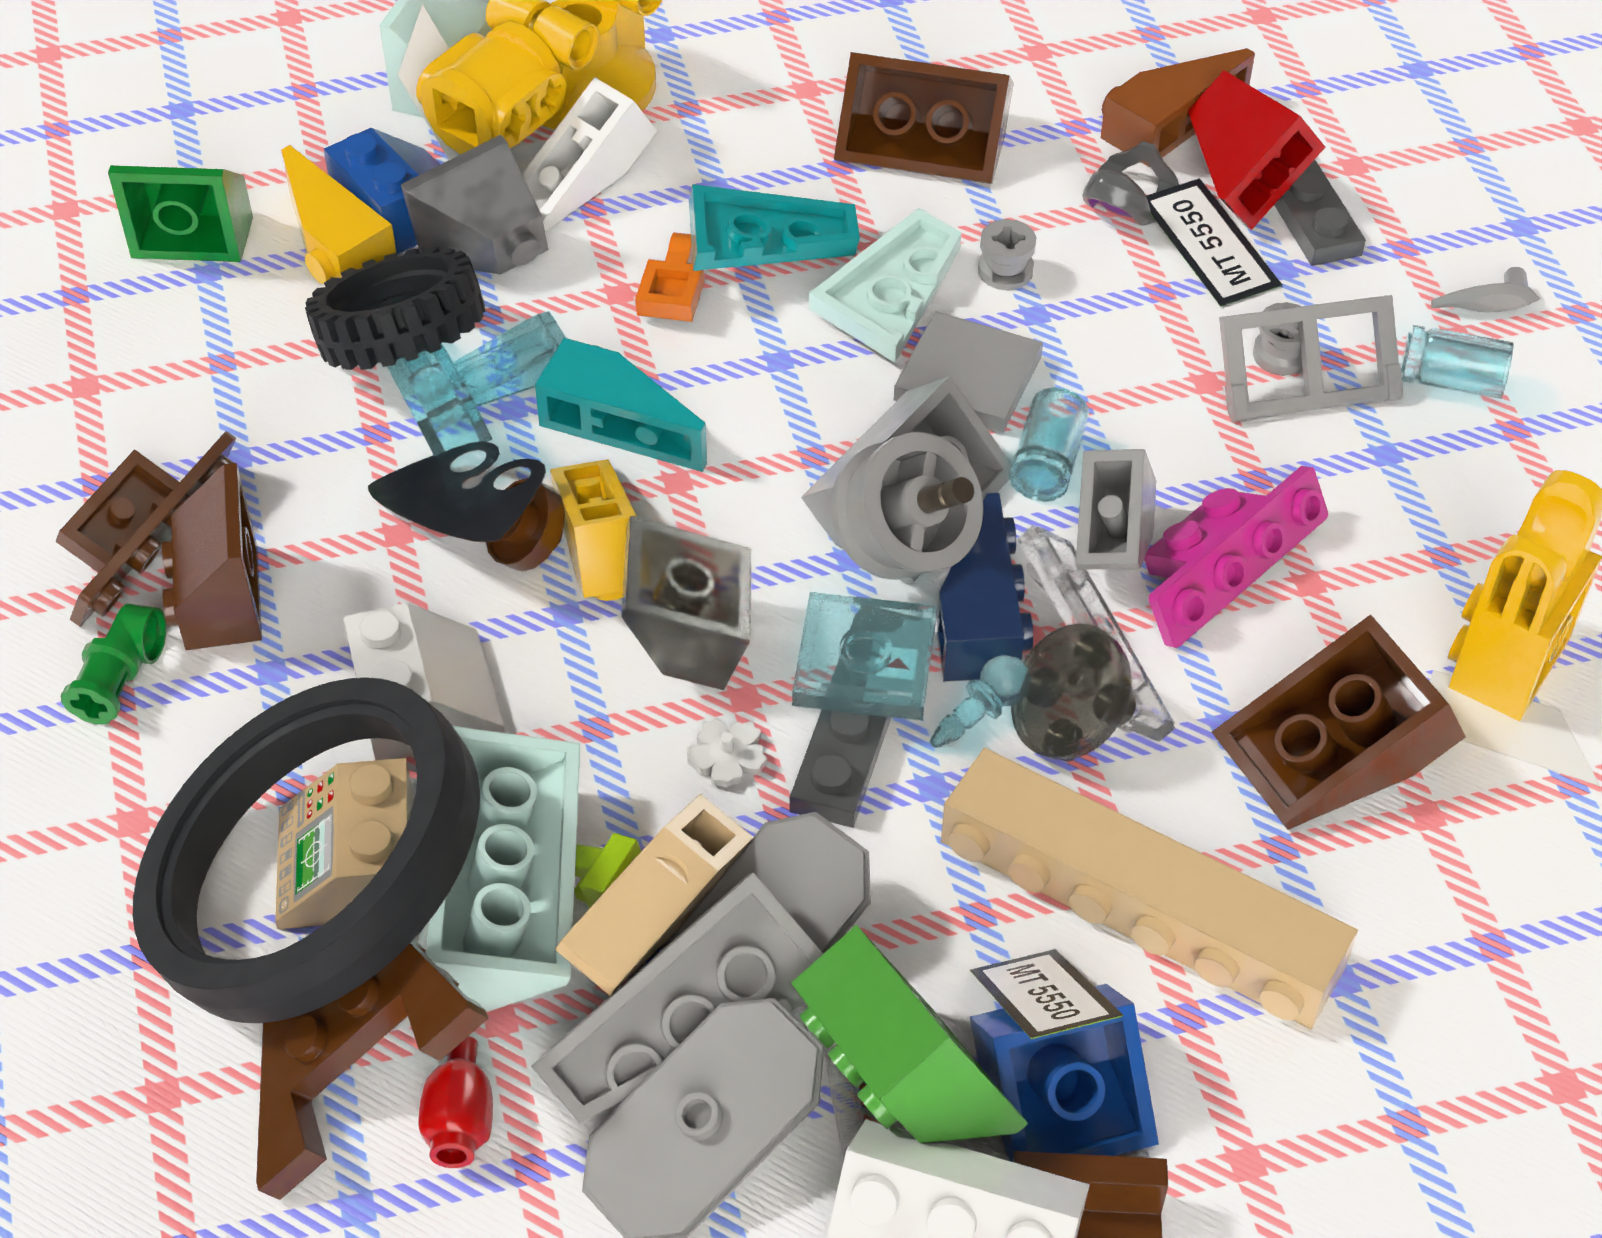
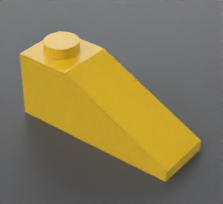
M291 145L281 149L288 188L307 253L305 255V263L311 275L319 283L324 284V282L332 277L342 278L341 272L347 269L354 268L358 270L363 268L362 263L374 259L377 263L383 261L385 255L396 253L391 223Z
M609 459L551 468L550 474L553 488L562 497L565 509L563 529L575 577L583 597L594 596V598L603 601L617 600L629 595L633 589L645 588L646 581L637 516Z

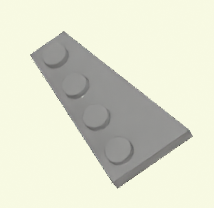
M754 872L749 873L533 1063L531 1067L576 1120L582 1123L624 1101L721 1003L775 998L789 1013L793 1009L805 1004V1001L791 982L821 957L823 953Z

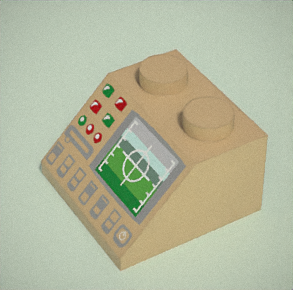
M407 758L337 763L279 808L275 914L277 929L323 926L352 902L381 869L400 839L414 804L415 798Z

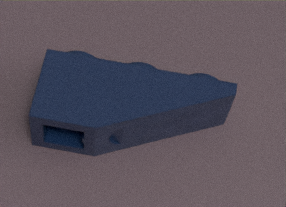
M999 493L986 494L983 500V520L978 538L970 552L961 561L951 566L939 591L936 634L943 682L1020 677L1023 651H1032L1031 614L1020 613L1018 603L1023 602L1025 596L1023 567L1021 564H1012L1010 554H1015L1016 552L1015 522L1013 517H1003Z

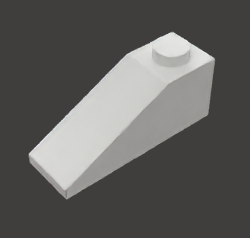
M594 77L522 173L542 215L545 232L625 175L658 132L632 99Z

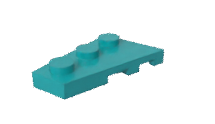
M692 184L689 198L693 271L855 256L860 235L855 204Z

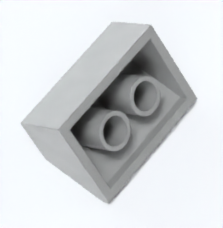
M950 376L906 391L801 497L836 546L842 549L837 541L831 514V496L834 482L844 463L854 453L864 447L886 442L893 437L910 432H925L937 435L953 444L969 461L978 478L983 500L987 493H998L1015 475L1016 469ZM920 575L900 581L906 584L913 583Z

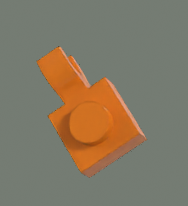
M673 232L665 261L648 259L635 298L637 316L686 322L693 321L705 278L704 270L693 271L691 234Z

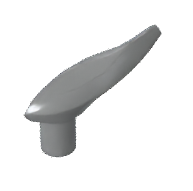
M1511 267L1504 273V283L1479 285L1445 294L1432 299L1431 309L1455 307L1477 312H1502L1528 306L1541 298L1528 286L1526 271L1521 267Z

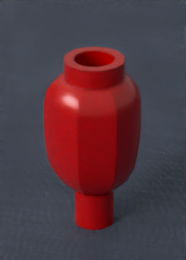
M468 1036L447 1054V1062L439 1065L427 1077L420 1099L418 1127L421 1138L430 1148L429 1157L431 1161L445 1168H462L470 1165L474 1161L475 1151L483 1146L491 1135L493 1120L492 1088L486 1073L476 1064L478 1042L471 1036Z

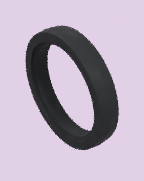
M348 678L321 684L290 696L260 713L229 736L197 767L169 803L148 841L135 881L132 913L135 935L145 958L178 994L212 1015L240 1023H266L300 1016L319 1009L356 989L387 966L422 931L449 894L462 870L472 845L480 809L478 772L467 746L445 716L424 698L402 684L381 678ZM380 738L391 739L409 745L413 751L417 771L416 794L409 820L392 853L369 884L354 900L319 929L277 952L241 960L221 959L207 955L201 945L197 928V909L200 891L217 852L248 809L267 790L292 770L309 759L341 744L362 739Z

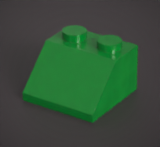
M110 165L108 176L131 258L241 262L253 220L244 175L225 169Z

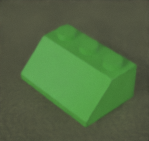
M855 925L791 982L808 1005V1008L799 1017L827 1049L834 1043L837 1044L827 1055L856 1088L865 1081L867 1085L857 1095L886 1129L890 1128L898 1120L919 1143L1017 1134L1028 1124L934 1009L858 925Z

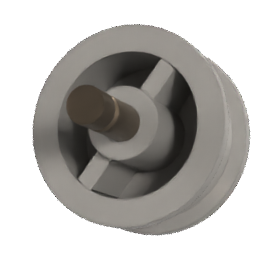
M910 432L893 437L886 442L864 447L854 453L844 463L834 482L831 496V514L839 545L859 567L879 578L903 580L923 573L949 568L961 561L970 552L978 538L982 525L983 498L974 469L966 457L953 444L934 434Z

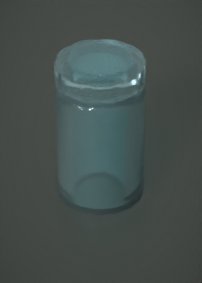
M1413 324L1411 331L1407 334L1401 359L1402 382L1413 383L1414 379H1417L1418 383L1422 385L1501 399L1510 372L1514 342L1437 328L1425 331V326Z
M1053 387L1041 390L1032 399L1009 471L1012 487L1028 499L1050 502L1061 498L1067 492L1089 418V408L1085 400L1077 393L1068 389Z

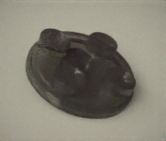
M1080 623L1061 627L1045 636L1034 646L1018 671L1011 697V714L1014 728L1021 741L1030 750L1050 759L1069 762L1097 749L1113 734L1118 726L1126 724L1132 718L1136 710V698L1131 691V669L1128 658L1118 641L1108 632L1096 626Z

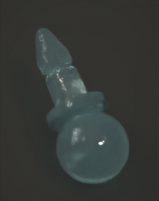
M999 655L990 659L982 668L979 680H971L966 685L970 697L965 698L953 709L952 714H947L940 721L930 738L931 746L940 748L959 740L965 734V730L971 729L985 714L993 719H997L1002 714V707L1020 703L1027 696L1031 687V675L1025 663L1011 655Z

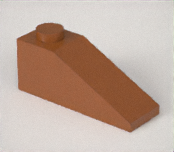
M1245 48L1139 72L1121 86L1111 89L1106 95L1101 108L1103 121L1100 138L1121 151L1129 150L1140 142L1146 141L1154 144L1163 158L1195 134L1188 110L1223 70L1250 85L1255 52ZM1140 161L1144 165L1150 167L1146 161Z

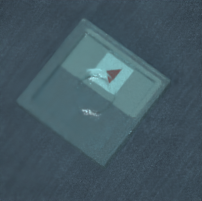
M810 592L792 690V706L923 721L936 626L937 605Z

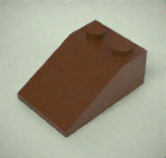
M1371 614L1212 731L1214 737L1287 830L1413 777L1466 738L1449 703Z

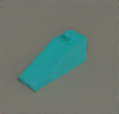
M563 338L535 383L539 426L696 471H704L707 465L706 423L619 352Z

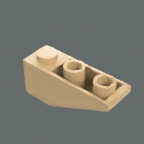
M702 794L698 795L659 831L563 937L555 950L611 996L678 931L754 837Z

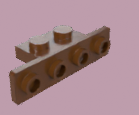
M225 431L180 482L134 449L59 530L55 542L98 572L79 594L70 616V621L81 627L94 611L103 617L112 609L126 588L120 582L132 569L139 574L143 573L162 549V543L158 539L169 527L172 528L171 515L223 464L234 463L228 456L236 441L235 436Z

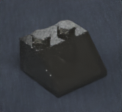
M630 516L626 527L622 619L662 675L724 690L751 641L752 548Z

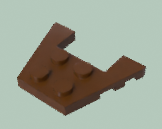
M415 939L381 971L343 997L300 1016L263 1023L256 1171L258 1191L281 1200L327 1160L312 1107V1100L407 1016L419 1051L438 1061H441L489 1019L486 1010L477 1001L466 996L458 988L459 983L447 971L438 967L425 954L426 950Z

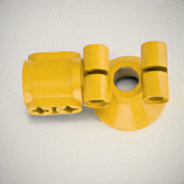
M489 0L486 8V22L492 30L489 31L486 37L479 33H471L465 36L432 61L419 77L416 87L418 102L422 104L425 116L435 133L447 146L460 155L499 135H502L509 148H512L541 125L555 130L594 77L632 99L644 111L653 99L656 90L654 61L645 49L644 16L653 14L663 0H556L551 4L545 0Z

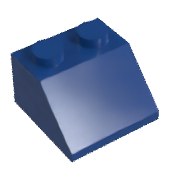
M372 127L324 148L328 175L392 224L396 253L399 254L416 246L417 242L401 184L440 164L424 148Z
M1105 983L1094 987L1124 1016L1030 1039L1004 1008L970 1016L978 1064L1028 1122L1017 1134L1000 1135L1010 1162H1013L1014 1151L1117 1156L1159 1145L1135 1005Z

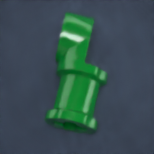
M125 604L117 613L106 638H94L85 645L81 653L84 664L76 680L66 685L60 695L61 703L68 712L85 722L93 724H109L111 720L117 718L121 710L118 698L125 683L136 677L142 663L154 664L162 654L166 639V619L162 609Z

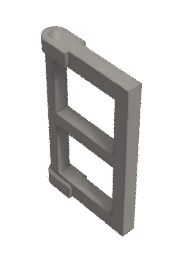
M1393 295L1219 317L1226 380L1227 412L1231 422L1382 400H1400L1403 396ZM1372 312L1379 385L1324 392L1317 319ZM1298 322L1305 395L1249 402L1242 329Z

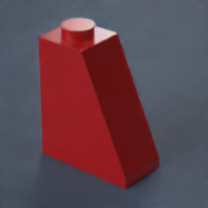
M1225 70L1221 72L1188 110L1218 197L1243 225L1250 230L1260 222L1326 148L1300 115Z

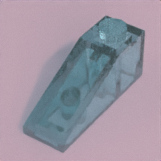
M442 343V349L430 354L427 351H422L418 353V359L407 362L405 357L400 358L395 365L387 367L434 457L454 447L472 442H488L492 440L490 432L467 386Z

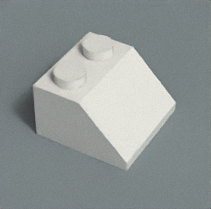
M408 602L343 616L356 678H381L402 684L412 689L440 711L452 726L505 733L477 629ZM370 739L375 760L413 756L411 747L405 743L391 739Z

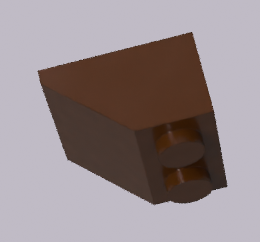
M237 463L223 464L171 515L172 541H164L161 546L165 575L167 579L173 578V588L163 589L162 593L165 619L168 627H179L185 650L262 640L258 546Z

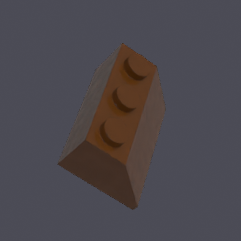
M851 52L834 160L993 184L1005 139L1014 82L1010 75Z

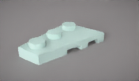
M918 208L810 291L809 310L896 363L961 249L962 232Z

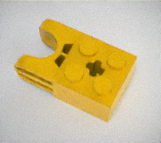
M1555 470L1548 475L1533 498L1517 535L1513 534L1503 543L1491 562L1484 585L1478 583L1474 587L1464 606L1461 618L1469 621L1470 624L1469 626L1466 624L1462 626L1448 653L1447 658L1456 662L1448 688L1521 721L1571 639L1602 560L1601 555L1590 551L1602 519V488L1595 482L1567 470Z

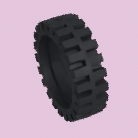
M429 247L422 253H420L419 249L407 250L403 256L399 257L397 253L385 255L384 260L377 263L374 259L362 263L363 268L358 270L354 268L347 269L341 272L342 278L332 277L324 282L325 287L315 289L312 292V297L307 298L305 302V312L322 359L332 367L336 368L341 365L342 369L352 370L358 365L361 370L373 369L380 362L382 367L395 365L400 358L405 357L407 362L418 359V353L422 351H427L430 354L442 349L441 343L452 344L461 339L460 333L472 331L475 328V323L481 322L484 317L483 312H485L480 285L469 256H466V253L461 250L456 252L453 248H445L440 251L439 247Z

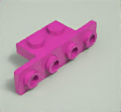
M1300 466L1266 496L1238 492L1232 488L1214 491L1203 499L1202 505L1184 520L1167 528L1163 533V537L1148 549L1144 561L1149 574L1168 578L1152 591L1148 598L1166 646L1180 647L1328 518L1327 506L1313 467Z

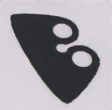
M485 441L472 442L448 449L391 472L369 484L368 492L374 500L385 508L421 526L452 537L473 542L489 543L503 538L515 525L540 488L546 469L545 464L538 460L529 458L517 459L493 469L482 478V481L477 486L469 489L463 488L462 484L466 480L485 472L497 461L500 455L498 446ZM476 450L486 453L485 460L471 470L453 472L450 469L452 462L465 453ZM524 467L528 468L531 472L525 482L514 488L500 490L494 487L496 478L508 470Z

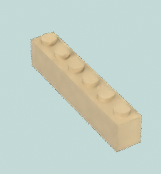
M985 747L944 803L941 843L951 847L961 858L970 862H981L1010 877L1022 889L1033 893L1040 892L1070 907L1085 921L1094 924L1101 923L1133 939L1143 950L1154 955H1165L1195 970L1208 983L1218 987H1228L1260 1003L1266 1011L1277 1018L1294 1020L1312 1030L1346 969L1358 929Z

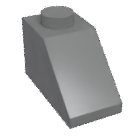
M1145 449L1083 451L1075 562L1077 570L1141 568L1154 535L1157 483Z

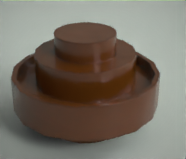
M528 478L515 481L506 489L514 488L525 482ZM542 483L525 512L504 537L495 542H486L487 551L494 561L522 572L534 569L544 562L562 539L565 517L562 497L553 487Z

